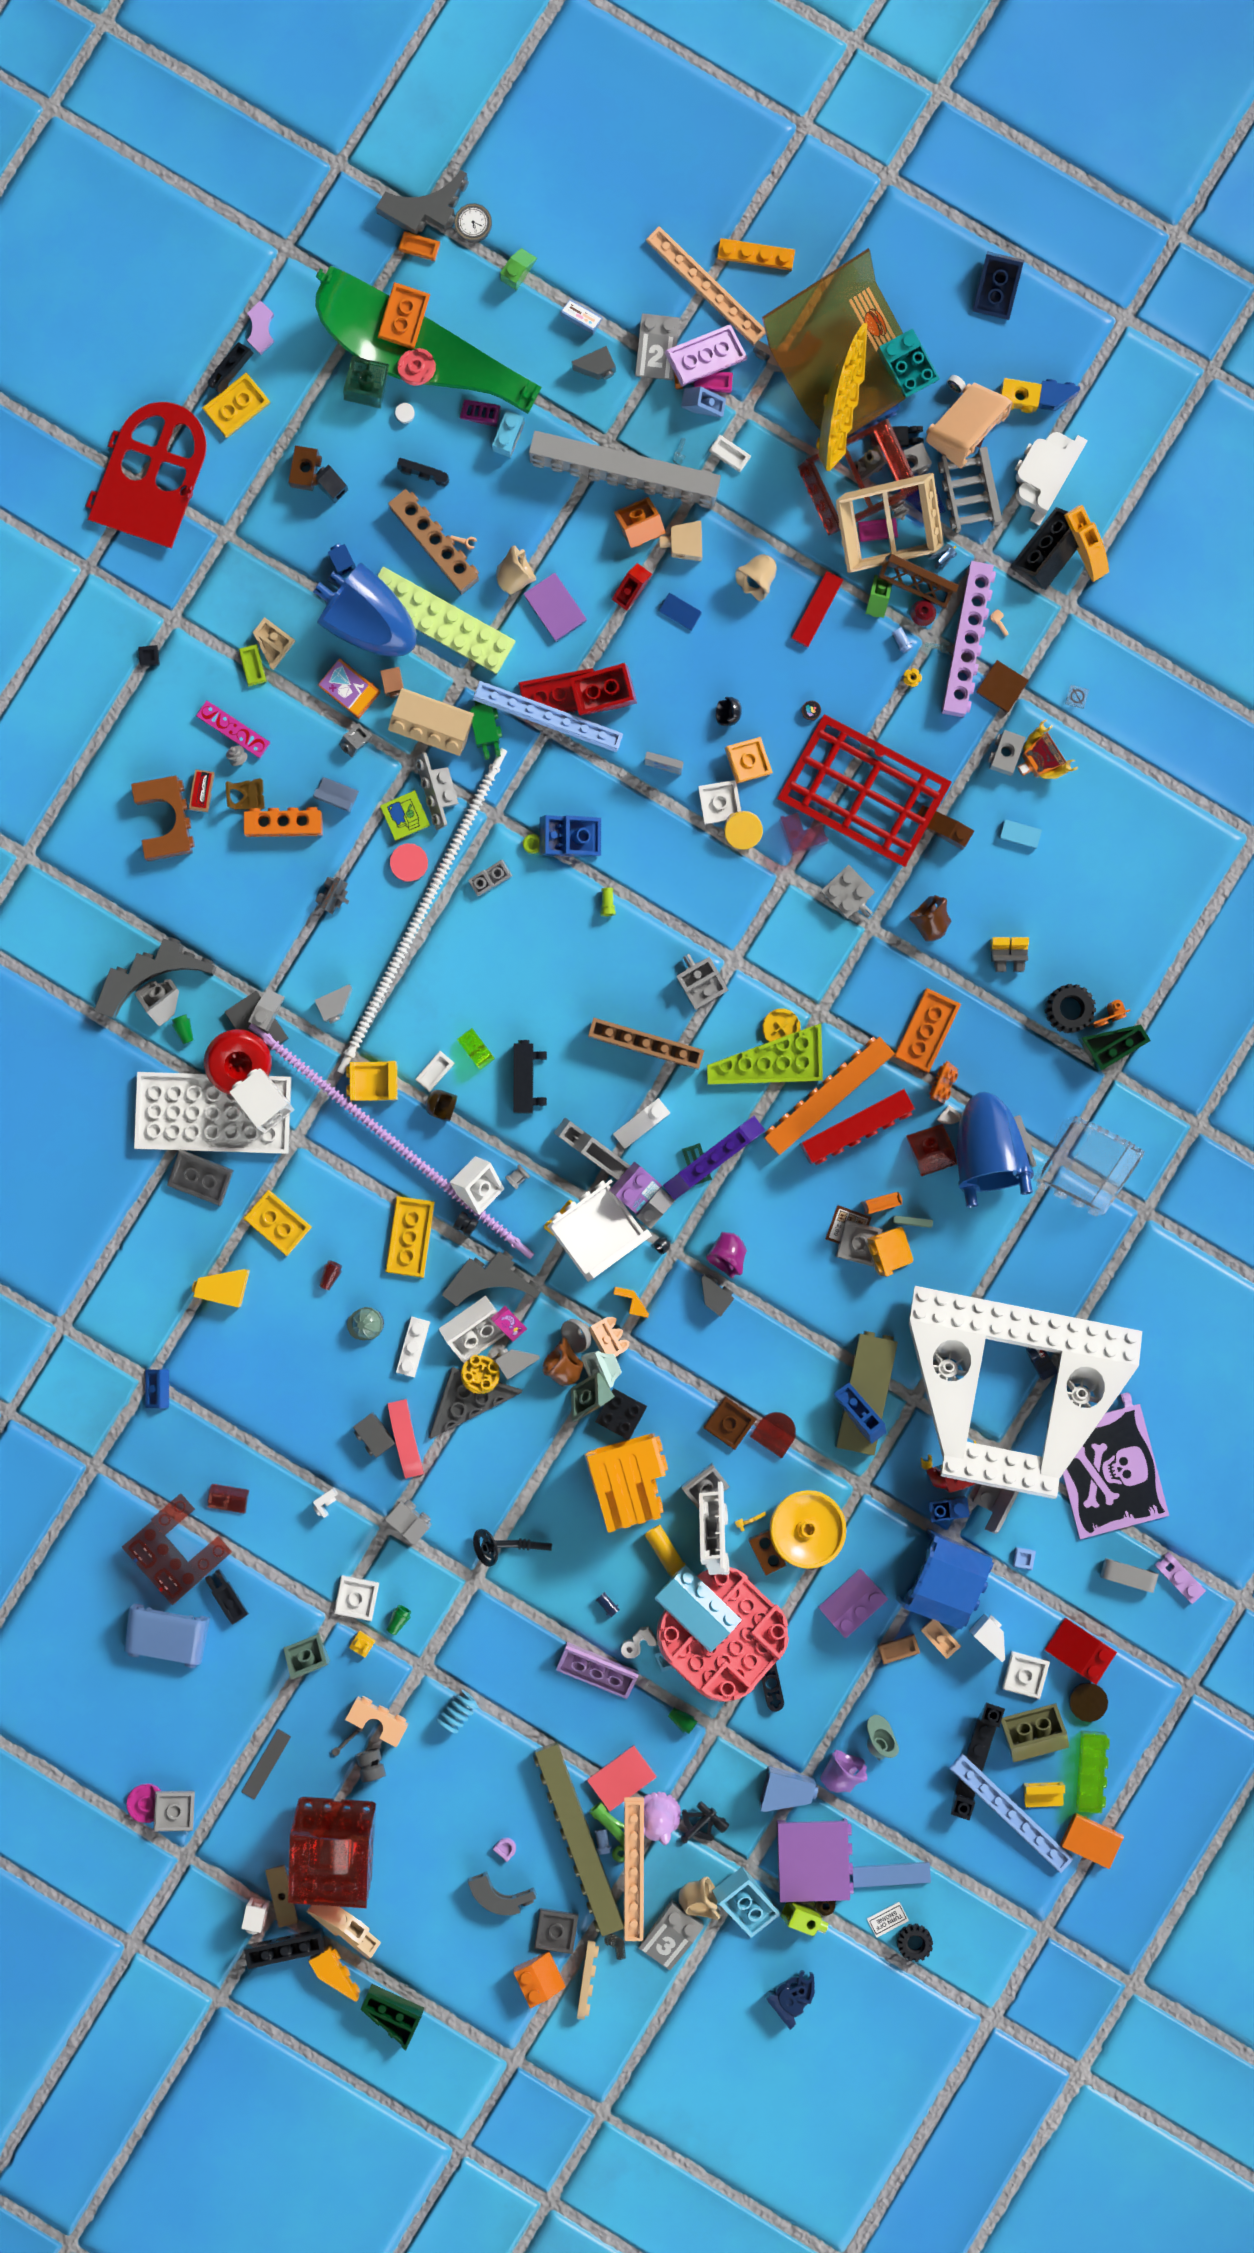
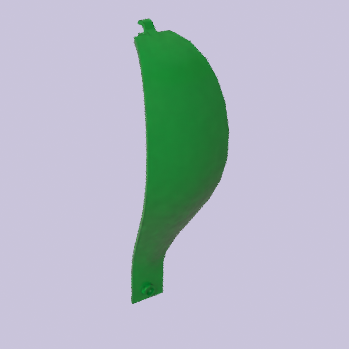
M330 266L326 274L323 273V269H319L316 278L320 280L321 284L316 293L315 307L319 319L328 333L344 349L367 365L373 363L387 367V375L402 380L398 372L399 359L405 352L412 351L413 349L378 338L390 296L336 267ZM424 316L414 350L416 348L427 350L436 363V371L433 377L424 385L466 389L491 394L527 414L530 412L542 388L541 386L506 367Z

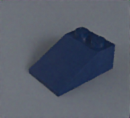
M987 251L973 312L1007 320L1010 319L1024 264L1023 259Z

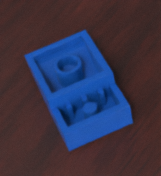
M544 815L540 817L539 855L601 856V818L569 815Z

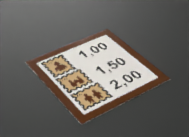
M837 1205L826 1240L839 1244L845 1220L869 1226L872 1217Z

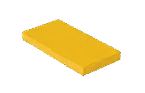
M396 1197L386 1265L387 1273L424 1278L435 1205L434 1201Z

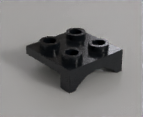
M613 1388L612 1393L615 1397L604 1404L595 1422L630 1440L647 1405Z

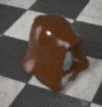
M937 895L929 896L917 910L909 915V920L916 926L927 942L939 940L945 936L952 922L947 913V899Z

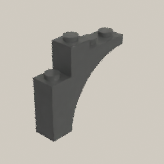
M460 170L445 187L426 196L401 197L385 191L376 206L377 214L412 234L418 235L419 232H423L427 222L446 232L448 227L451 228L456 219L454 209L451 207L454 208L457 205L460 192H464L469 184L467 173Z
M499 1251L486 1269L483 1268L485 1264L476 1257L474 1260L469 1258L443 1292L442 1296L455 1306H459L463 1300L473 1293L491 1287L515 1288L530 1294L534 1298H537L541 1292L538 1290L540 1286L532 1280L529 1283L524 1280V1274L516 1268L514 1271L511 1270L515 1264L512 1261L514 1258L506 1251L503 1253Z

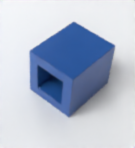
M337 544L330 548V551H328L329 557L340 576L356 568L345 544Z

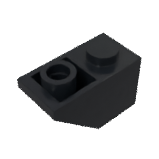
M329 464L326 467L320 468L316 473L317 477L315 479L318 487L334 503L348 491L347 485Z

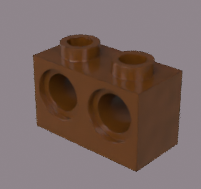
M769 1529L748 1539L765 1575L787 1566L785 1560L780 1557L772 1544ZM762 1538L770 1540L768 1547L763 1548L759 1545ZM771 1555H776L779 1560L777 1564L770 1565L768 1558Z

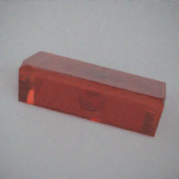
M212 1484L209 1490L208 1507L246 1513L249 1490Z

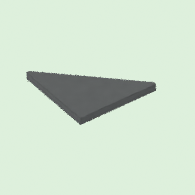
M452 1367L429 1438L432 1439L522 1393V1389L498 1382L492 1391L485 1394H476L469 1391L463 1385L461 1380L462 1370Z

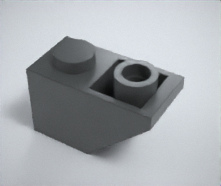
M710 1274L707 1277L703 1275L701 1280L704 1303L721 1317L735 1299L731 1296L733 1292L725 1286L723 1288L719 1287L716 1284L718 1280Z

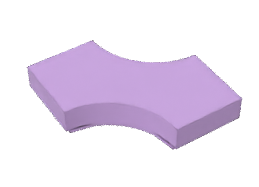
M260 300L247 313L252 321V332L247 342L262 355L274 343L269 333V325L274 317V313Z

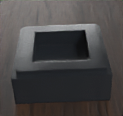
M158 645L138 647L141 667L160 665Z

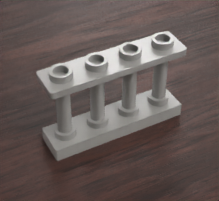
M987 447L979 448L977 455L967 458V463L963 466H980L981 473L978 476L951 481L949 470L959 467L953 462H947L946 455L942 456L940 462H938L939 473H943L944 477L942 488L944 492H947L948 496L946 507L947 510L951 511L952 516L949 518L951 529L955 530V534L960 532L961 525L988 520L992 522L993 527L1000 525L1002 522ZM977 483L984 484L985 491L983 494L959 499L954 497L953 488ZM983 501L988 503L989 510L985 513L960 518L958 516V506Z

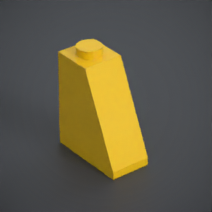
M242 1269L200 1277L193 1283V1297L239 1308L242 1305L250 1270Z

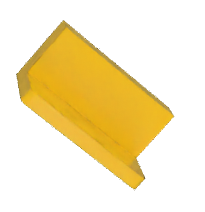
M1024 1783L1025 1807L1063 1806L1064 1783Z

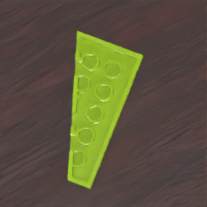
M821 1023L708 1064V1084L823 1081Z

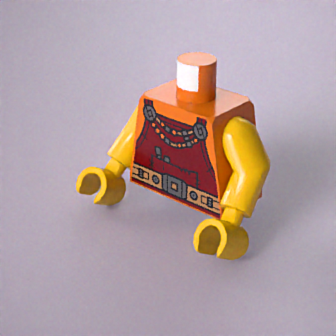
M1047 719L1043 720L1039 727L1028 736L1023 746L1024 753L1022 757L1025 762L1017 766L1022 776L1032 771L1036 778L1040 776L1043 779H1057L1067 774L1068 771H1076L1078 767L1073 769L1070 767V763L1075 760L1066 761L1047 733L1052 728V725L1049 728L1044 727V722Z

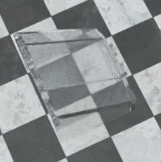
M1077 1116L1063 1120L1033 1181L1037 1182V1187L1045 1191L1047 1188L1054 1191V1196L1060 1199L1068 1198L1071 1200L1070 1204L1078 1208H1087L1089 1214L1098 1217V1215L1102 1216L1105 1215L1144 1156L1145 1151L1097 1124L1087 1122Z

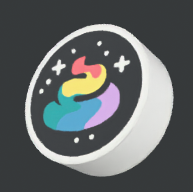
M951 375L947 380L949 387L957 393H962L966 387L965 382L957 375Z

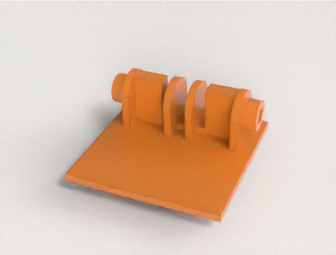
M1114 1000L1107 1005L1109 1017L1093 1022L1088 1027L1093 1025L1094 1028L1106 1025L1109 1019H1112V1022L1127 1017L1126 1013L1130 1009L1125 1010L1121 1000Z
M946 1061V1063H943V1066H940L937 1073L940 1077L936 1076L938 1082L933 1083L936 1086L933 1085L929 1093L931 1095L930 1099L938 1100L942 1104H945V1101L950 1098L951 1086L958 1078V1069L950 1062Z

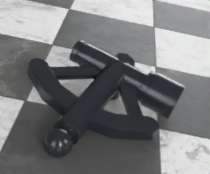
M700 1801L696 1807L701 1812L682 1810L684 1825L688 1831L681 1837V1842L687 1843L694 1835L699 1839L712 1841L714 1840V1835L711 1834L712 1826L714 1825L723 1833L729 1827V1823L726 1822L724 1817H718L714 1808H709ZM689 1817H701L694 1825L689 1821ZM708 1822L707 1833L699 1831Z

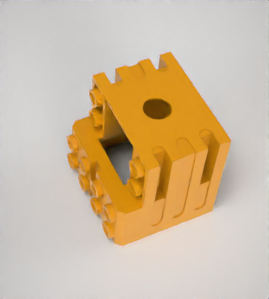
M655 1433L593 1449L585 1453L594 1491L598 1495L608 1533L619 1528L631 1527L634 1524H642L651 1519L661 1518V1513L664 1512L660 1496L656 1497L658 1487L655 1478L665 1476L668 1466L665 1455H660L663 1448L660 1437H655Z

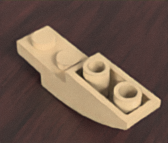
M317 1896L307 1910V1913L332 1934L341 1936L367 1959L373 1956L381 1944L377 1938L368 1932L370 1928L327 1899Z

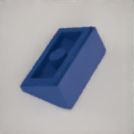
M671 593L667 595L659 612L691 631L702 615L700 610Z
M145 1369V1408H168L169 1370Z

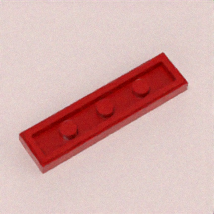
M826 571L791 638L792 640L807 648L809 647L844 579Z

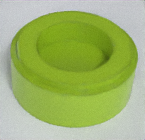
M534 834L526 836L523 840L524 850L529 854L538 853L540 850V838Z

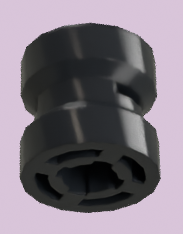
M462 1211L453 1228L463 1231L464 1235L470 1237L479 1221L469 1218L468 1214Z

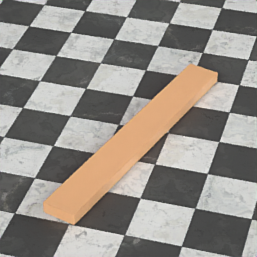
M660 226L646 239V242L753 346L767 333V330Z
M624 1797V1941H643L644 1797Z

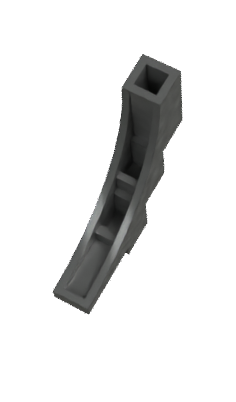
M171 937L168 940L163 938L155 960L153 959L154 955L143 952L142 955L137 953L129 974H127L128 970L118 966L116 970L110 968L94 1011L116 1019L128 997L150 979L167 972L179 970H196L214 974L217 967L212 965L213 961L202 958L200 961L195 959V954L184 951V954H182L184 947L179 944V940Z

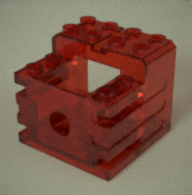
M301 1797L298 1799L290 1833L288 1903L367 1908L373 1870L376 1803L373 1801L344 1799L334 1801V1799ZM310 1803L312 1806L308 1807L305 1804ZM368 1807L370 1810L366 1811L363 1808Z

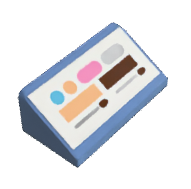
M571 299L560 312L561 317L593 335L603 317Z

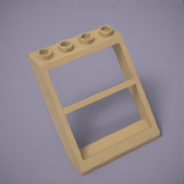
M933 473L847 492L836 500V510L838 511L839 528L841 529L842 546L844 547L845 564L847 565L848 573L881 566L885 557L890 554L907 560L935 553L944 546ZM918 485L927 544L896 551L887 492ZM882 493L891 552L862 559L852 500Z

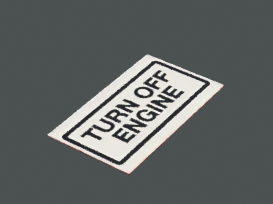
M900 1902L867 1918L876 1938L909 1921Z

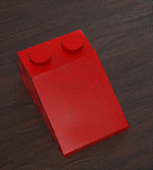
M625 663L570 678L579 715L618 709L637 703L629 668Z
M1064 1618L1044 1649L1096 1685L1117 1654V1651L1067 1618Z

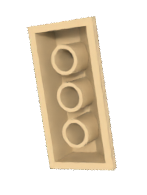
M402 688L391 715L388 730L460 756L467 743L474 713Z

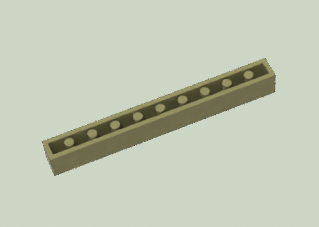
M558 1742L535 1750L536 1755L533 1756L536 1767L540 1766L542 1770L540 1778L543 1785L547 1784L549 1792L546 1794L550 1804L554 1803L556 1810L553 1813L556 1821H560L562 1825L560 1833L563 1840L567 1839L569 1845L567 1847L570 1859L574 1858L576 1864L573 1866L577 1877H581L582 1884H580L583 1895H587L589 1899L587 1907L590 1914L594 1913L596 1919L593 1921L597 1932H601L602 1937L624 1929L622 1917L598 1851H596L595 1843Z

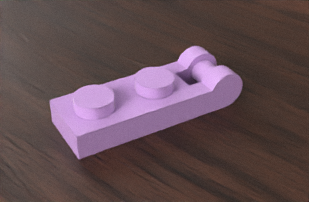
M1167 1552L1164 1555L1165 1558L1161 1562L1158 1561L1155 1567L1193 1604L1206 1590ZM1171 1563L1173 1567L1168 1571L1166 1567Z

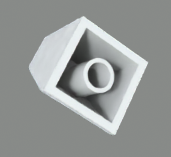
M259 1068L258 1070H252L247 1075L248 1078L243 1082L239 1081L234 1084L230 1094L256 1128L266 1133L295 1109L266 1073Z

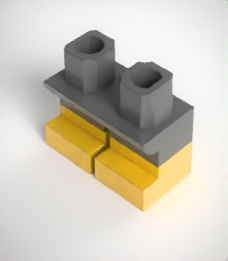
M992 937L990 939L991 962H994L995 972H1006V962H1013V972H1024L1025 962L1028 961L1029 937Z

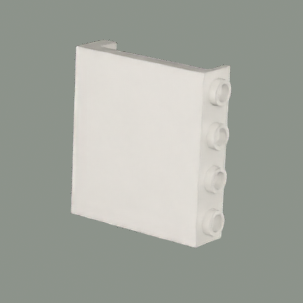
M604 1180L594 1187L596 1191L592 1194L589 1191L580 1197L582 1201L578 1204L572 1202L565 1208L567 1211L564 1214L559 1212L550 1218L552 1222L548 1225V1228L588 1282L652 1236L648 1229L643 1232L622 1201L609 1191L611 1189L609 1184L613 1182L612 1180L607 1183Z

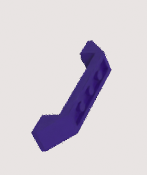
M752 1116L663 1185L664 1188L676 1200L766 1130L756 1117Z

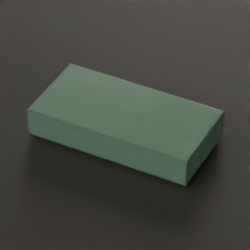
M893 1216L894 1224L928 1228L933 1226V1220Z

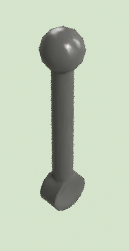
M356 1726V1730L339 1747H335L332 1750L333 1755H339L340 1750L358 1732H362L363 1729Z

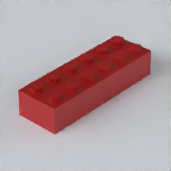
M902 1089L800 1143V1146L809 1163L818 1165L827 1160V1155L832 1154V1156L843 1152L844 1146L849 1145V1147L860 1143L861 1137L869 1138L877 1134L878 1128L882 1127L884 1130L894 1125L895 1119L899 1118L901 1121L913 1115L911 1111L915 1108L905 1089Z

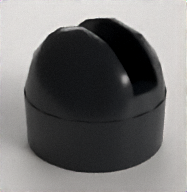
M661 1237L654 1242V1247L660 1254H664L670 1249V1241L667 1242L666 1237Z

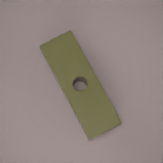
M285 1865L266 1869L265 1872L278 1926L284 1927L298 1923ZM279 1893H284L285 1898H281Z

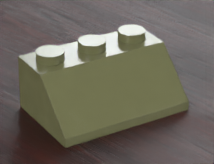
M1056 1703L1006 1716L1001 1720L1013 1762L1069 1748L1068 1735Z

